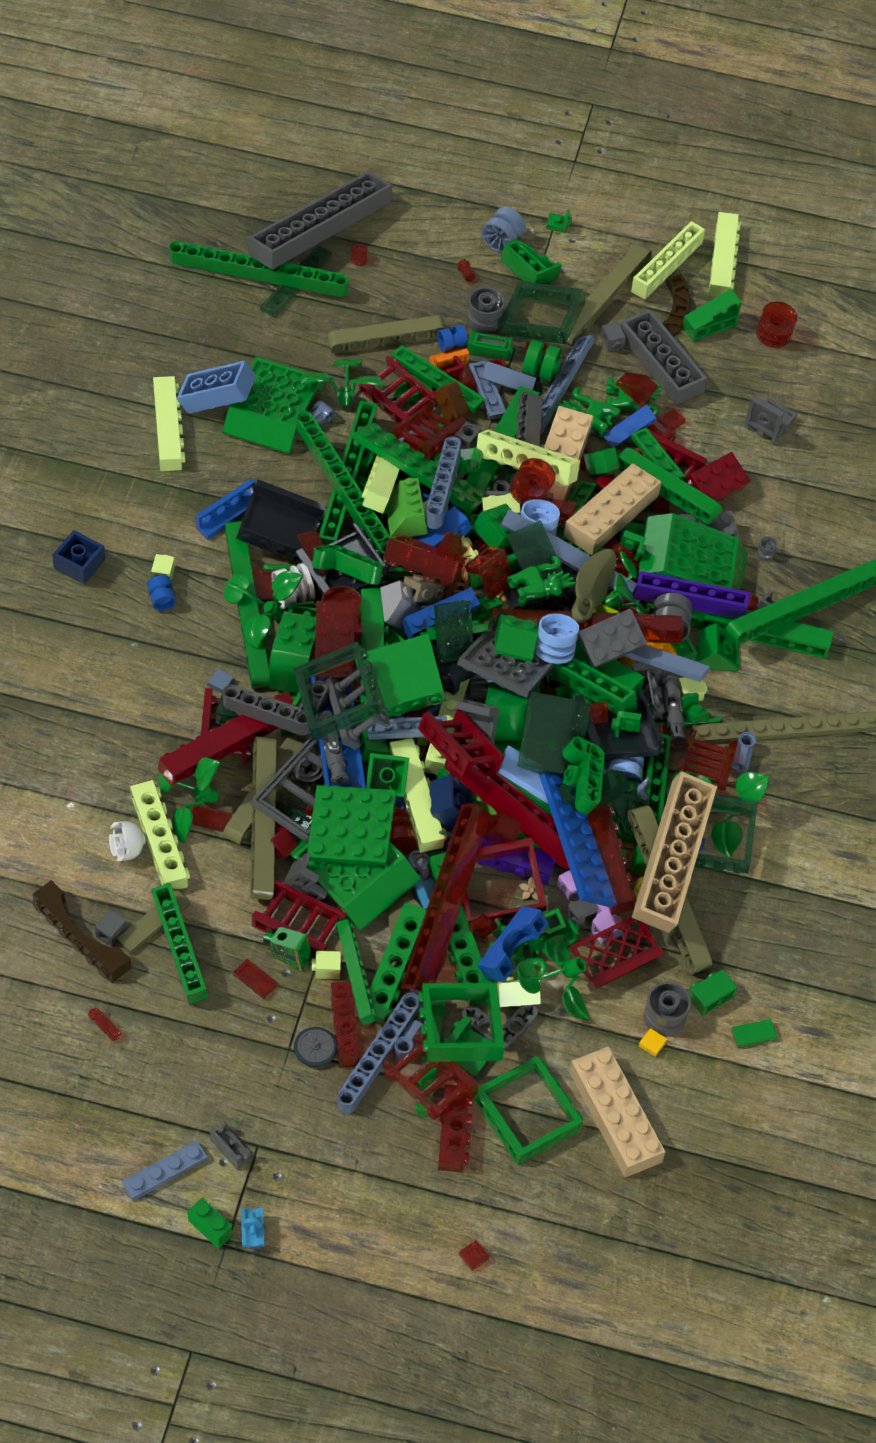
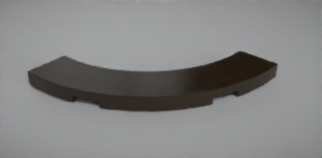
M682 274L666 279V284L672 294L673 307L668 319L662 324L673 337L682 329L684 316L689 314L690 310L689 288Z

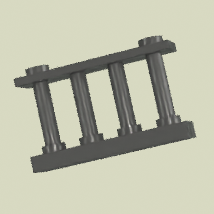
M361 657L356 658L359 669L347 678L338 681L330 677L325 681L342 743L355 750L361 746L359 735L376 723L385 727L390 726L388 713L385 710L375 677L374 666L369 660ZM362 677L363 685L347 696L346 687ZM366 692L368 700L351 712L350 703ZM371 708L373 716L356 727L355 719Z

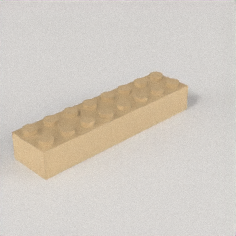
M682 771L672 781L632 918L668 933L677 926L717 786Z

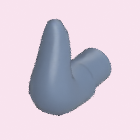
M649 777L636 788V795L641 801H646L648 798L645 791L650 781Z
M420 858L416 861L420 871L418 875L421 880H425L429 877L430 872L427 864Z

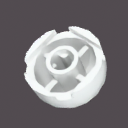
M130 821L114 822L110 828L113 829V834H109L112 855H117V861L134 859L140 854L145 844V835L135 823Z

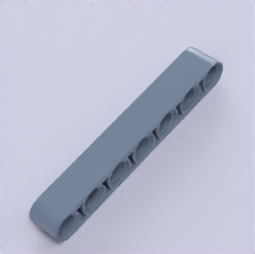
M457 437L447 438L443 445L426 508V525L431 529L442 527L461 455V440Z
M407 993L402 997L337 1095V1109L342 1114H350L356 1109L394 1052L395 1041L401 1037L410 1021H414L418 1016L420 1005H418L417 994ZM412 1004L414 1007H408L407 1005ZM396 1020H403L404 1022L398 1023ZM391 1035L394 1038L388 1039L385 1036ZM381 1051L383 1052V1054L378 1055L375 1052ZM370 1067L373 1070L367 1071L364 1068ZM359 1083L362 1086L355 1087L353 1084ZM348 1099V1100H350L351 1102H350V1103H344V1102H342V1100Z

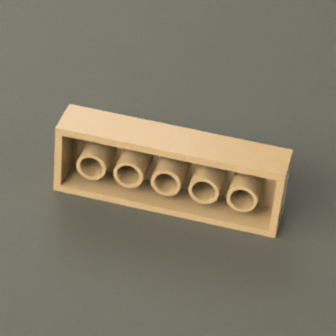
M559 406L544 448L581 460L593 425V416ZM534 475L528 492L554 493V499L546 501L555 504L561 513L572 483L564 486L560 485L557 481L545 480L543 476Z
M632 463L566 521L564 537L591 555L595 554L600 547L604 546L659 496L661 481Z
M609 1046L572 1060L569 1073L623 1176L626 1178L662 1163L665 1150Z

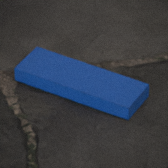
M646 404L603 436L611 448H618L631 439L632 433L648 427L657 418Z

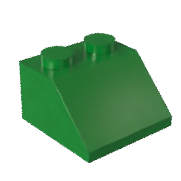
M501 614L495 630L494 653L532 662L538 636V624L531 620H521L512 615L506 616Z
M714 623L698 631V658L700 663L710 666V670H740L739 644L726 633L722 626Z
M370 753L366 788L396 790V796L405 797L409 758Z

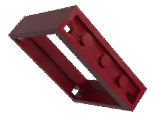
M531 837L453 853L462 902L469 926L478 928L484 926V923L492 922V924H495V920H499L502 923L504 919H513L521 907L472 917L461 865L523 852L528 854L538 899L537 904L524 907L539 909L542 913L546 911V900Z

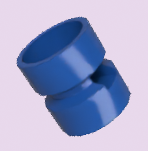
M463 325L453 326L451 330L445 328L437 331L438 344L442 352L451 351L454 347L459 349L468 345L467 333Z
M164 575L151 578L147 583L149 595H151L153 608L158 611L171 609L176 604L171 579Z

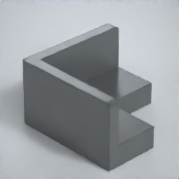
M307 853L291 865L284 884L321 901L326 897L327 892L317 883L319 875L306 868L311 857Z

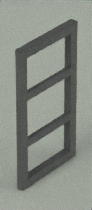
M317 730L258 792L250 803L307 843H309L311 827L309 830H306L264 800L280 784L314 807L315 798L285 777L304 757L323 769L321 758L310 752L319 741ZM369 762L363 768L364 779L368 775Z

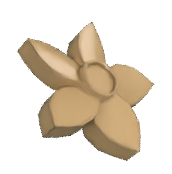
M532 877L529 878L528 885L526 883L519 884L520 888L524 890L523 899H527L531 895L532 898L538 900Z

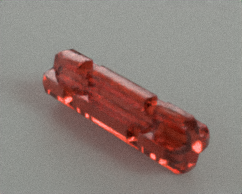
M98 1008L91 1009L88 1017L92 1021L95 1020L94 1023L105 1034L108 1033L107 1036L112 1041L118 1040L121 1032L104 1014L101 1015L102 1012Z

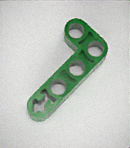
M338 545L314 548L313 568L321 570L336 569L363 582L375 585L381 584L382 563Z
M574 737L562 750V754L567 761L581 767L576 786L575 807L580 813L586 815L601 801L604 752L599 746L581 737Z

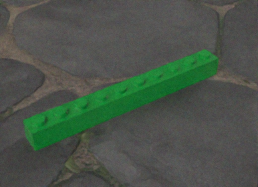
M347 918L336 924L359 1018L365 1026L375 1022L377 1014L372 1007L374 1002L370 998L372 994L368 988V980L365 979L367 974L363 969L364 963L360 959L362 955L360 950H358L360 947L356 941L357 935L353 931L355 927L353 922L350 923Z
M430 1000L435 1043H440L446 1000ZM425 1052L421 1063L424 1064V1067L420 1070L422 1080L419 1079L418 1087H421V1089L417 1091L419 1103H416L415 1111H417V1116L430 1118L437 1062H427V1053Z

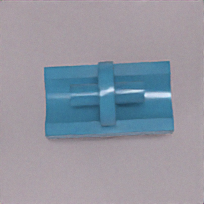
M263 1208L241 1209L242 1248L264 1247Z

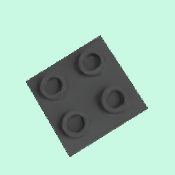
M647 671L649 685H645L642 691L645 698H648L649 708L654 714V721L657 717L664 721L663 714L666 713L664 703L660 699V697H663L662 689L658 686L656 678H652L650 672Z

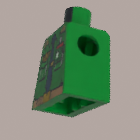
M279 927L275 934L267 932L263 938V943L271 946L275 959L301 972L312 957L306 934Z

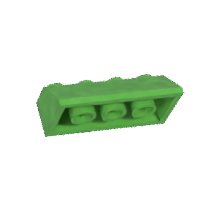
M407 478L400 481L392 490L386 505L391 540L428 534L419 479Z

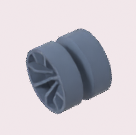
M501 207L482 227L481 235L484 242L491 249L502 253L505 244L517 239L519 240L526 231V223L516 210L509 207Z

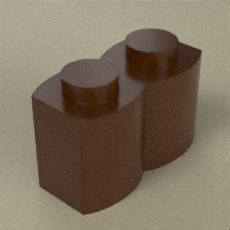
M456 381L447 383L435 390L436 401L440 405L442 416L447 423L458 421L469 414L468 405L462 398L461 388Z

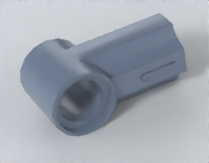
M322 400L318 401L310 412L319 425L323 422H331L336 414L335 410Z
M750 732L740 734L731 767L737 772H747L753 748L756 743L755 736Z
M411 1020L401 1037L395 1041L394 1057L398 1062L404 1063L411 1059L413 1051L422 1039L421 1022ZM406 1048L407 1051H400L399 1049Z

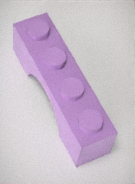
M569 870L560 875L557 886L567 900H580L571 871ZM596 904L598 912L595 913L596 917L592 922L591 932L595 935L623 920L614 913L611 907ZM615 929L612 938L621 936L623 931ZM597 938L602 946L607 943L606 939Z

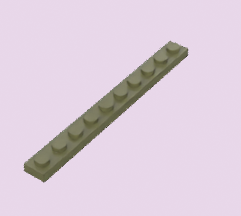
M876 711L691 725L690 730L694 745L738 742L739 736L743 732L752 733L756 740L876 731Z

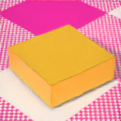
M650 1028L638 1046L656 1057L666 1044L667 1038Z

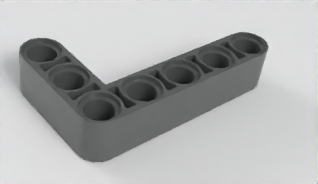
M323 681L313 682L301 705L296 707L231 684L223 689V706L228 710L304 736L310 734L317 721V715L322 712L327 702L328 688Z

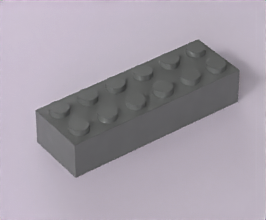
M651 309L621 321L620 327L625 335V343L658 384H662V389L675 405L705 392L707 377Z

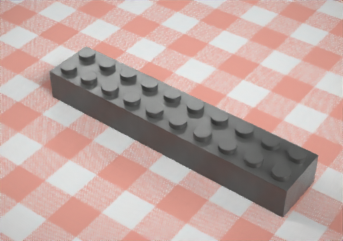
M367 171L248 237V254L270 269H274L389 204L392 200V185Z

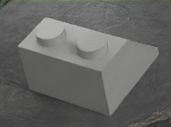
M397 581L380 587L384 622L405 633L401 623L404 617L419 611L420 602L414 601L416 593L414 589L401 581Z

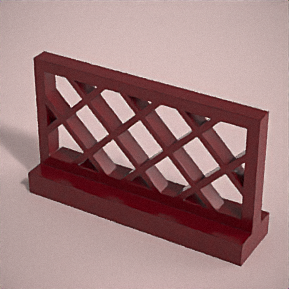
M631 916L570 947L575 958L581 957L586 961L587 969L583 974L589 983L587 986L590 992L664 955L662 948H658L646 923L637 920L640 925L639 933L630 930V923L635 920ZM615 929L624 931L622 941L612 938ZM627 933L638 936L635 946L625 942ZM600 937L607 940L605 949L595 946L597 938ZM640 939L648 940L651 948L645 950L638 947ZM610 941L621 945L618 954L608 951ZM581 946L590 948L588 958L581 956L577 948ZM624 946L634 949L631 958L621 956ZM593 950L604 953L601 963L591 959ZM606 955L617 958L615 966L611 967L604 964ZM589 963L600 966L598 974L591 976L588 970Z

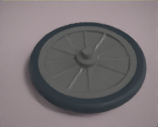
M310 1027L298 1034L294 1042L296 1057L300 1062L310 1067H321L330 1063L336 1056L338 1049L334 1035L321 1027Z

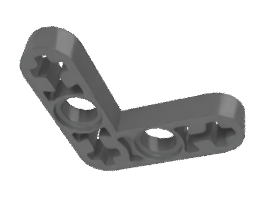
M522 1005L502 1026L503 1038L508 1033L506 1043L504 1042V1051H507L536 1021L538 1009L535 1005ZM475 1006L465 1007L462 1011V1018L464 1015L475 1014L474 1018L470 1017L472 1019L470 1029L492 1042L491 1031L484 1032L481 1029V1026L485 1024L490 1025L489 1016ZM525 1011H532V1015H527L524 1021L523 1018L525 1016ZM518 1023L521 1029L514 1031L510 1028V1025Z

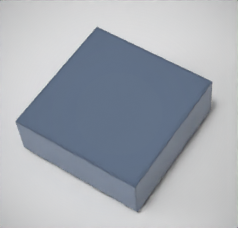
M217 669L208 681V686L223 693L224 687L231 685L234 677Z

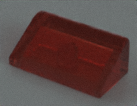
M316 531L298 534L297 537L312 562L314 548L324 545Z

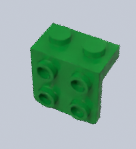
M464 1015L461 1021L457 1020L452 1027V1033L450 1036L446 1035L441 1043H489L491 1041L470 1029L472 1019ZM488 1061L448 1062L469 1075L476 1077Z

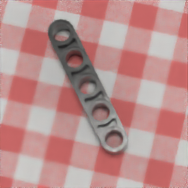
M524 391L519 398L516 439L540 447L542 398L527 391ZM516 470V471H519V472H521V473H524V474L533 476V475L529 474L528 471H525V470Z

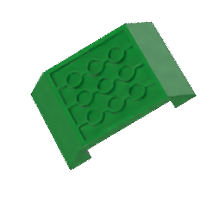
M255 357L250 368L256 377L248 397L243 402L230 404L222 433L290 454L296 442L297 415L301 411H307L317 390L322 391L326 381L310 382L301 386L302 378L314 372L266 357Z
M674 513L649 516L647 518L644 533L646 538L644 545L647 547L644 555L640 556L638 576L639 572L643 571L740 591L743 590L748 554L739 538Z
M301 838L296 841L298 846L288 855L294 862L307 854L308 843ZM391 842L387 866L308 861L306 866L307 869L319 875L317 883L345 911L347 918L353 922L359 931H362L421 881V878L408 860Z

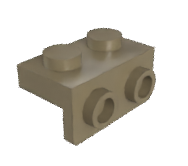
M414 574L413 577L405 576L403 583L416 590L414 601L429 603L441 601L445 585L436 581L435 577L430 575L423 577Z

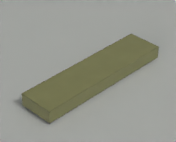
M176 889L173 892L181 913L190 906V901ZM155 906L116 938L117 942L129 954H132L163 928L157 907Z

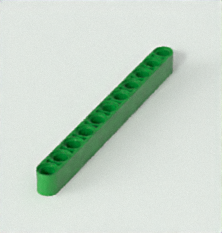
M179 241L170 243L168 247L170 261L173 264L338 297H344L349 293V278L342 273L286 262L274 269H270L250 255Z
M301 411L297 415V431L359 529L363 528L367 539H371L374 550L378 549L380 552L381 560H386L388 565L393 564L396 558V545L394 541L391 540L390 535L374 510L362 505L364 501L362 491L314 416L308 411Z
M242 521L224 523L232 576L237 574L247 576L251 582L247 592L256 597L247 543L236 539ZM244 594L243 599L237 603L251 689L269 687V667L264 640L258 649L252 646L243 634L246 621L250 617H257L259 614L258 603Z
M876 559L731 621L726 626L725 631L738 644H743L876 586Z

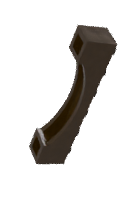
M52 880L32 894V904L36 911L42 912L48 923L52 926L55 925L59 929L61 936L64 939L68 938L72 942L74 949L77 952L81 951L85 955L87 962L92 966L95 965L104 979L108 978L113 983L131 969V959L118 946L113 948L100 944L86 936L73 924L63 906L65 904L64 892Z

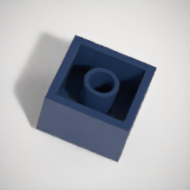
M73 530L52 554L53 567L85 584L106 560L105 546Z
M451 774L430 782L431 815L452 833L473 826L472 793Z

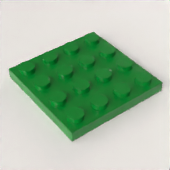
M317 785L307 853L311 855L309 861L387 866L396 790Z

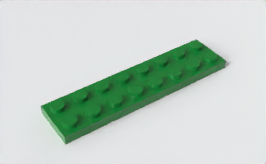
M371 422L354 432L352 439L411 477L418 478L420 483L432 489L438 467L437 462L431 461L423 453L414 450L409 444L398 440L393 434L387 433L375 423ZM455 476L449 501L467 513L472 514L483 506L482 498L488 496L484 495L481 490L470 486L467 481Z

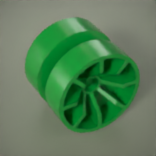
M533 339L525 356L522 373L535 377L540 370V380L552 383L560 368L562 348L550 344L544 353L545 343Z

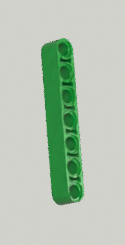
M626 448L617 456L621 466L619 468L620 471L623 472L632 463L661 481L660 496L701 522L710 524L722 514V507L718 502L633 449Z

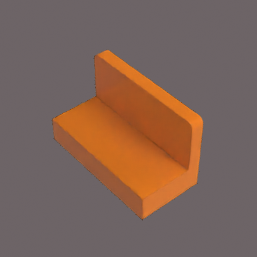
M459 348L429 357V361L438 369L451 366L453 364V356L457 355L463 366L469 364L470 353L467 348Z

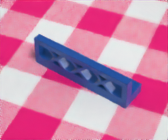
M250 479L196 515V530L209 540L225 529L224 523L236 522L242 518L254 490L255 481Z

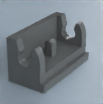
M222 1122L219 1130L215 1127L210 1130V1140L235 1169L238 1170L252 1160L254 1156L251 1150L247 1149L228 1128L226 1122Z

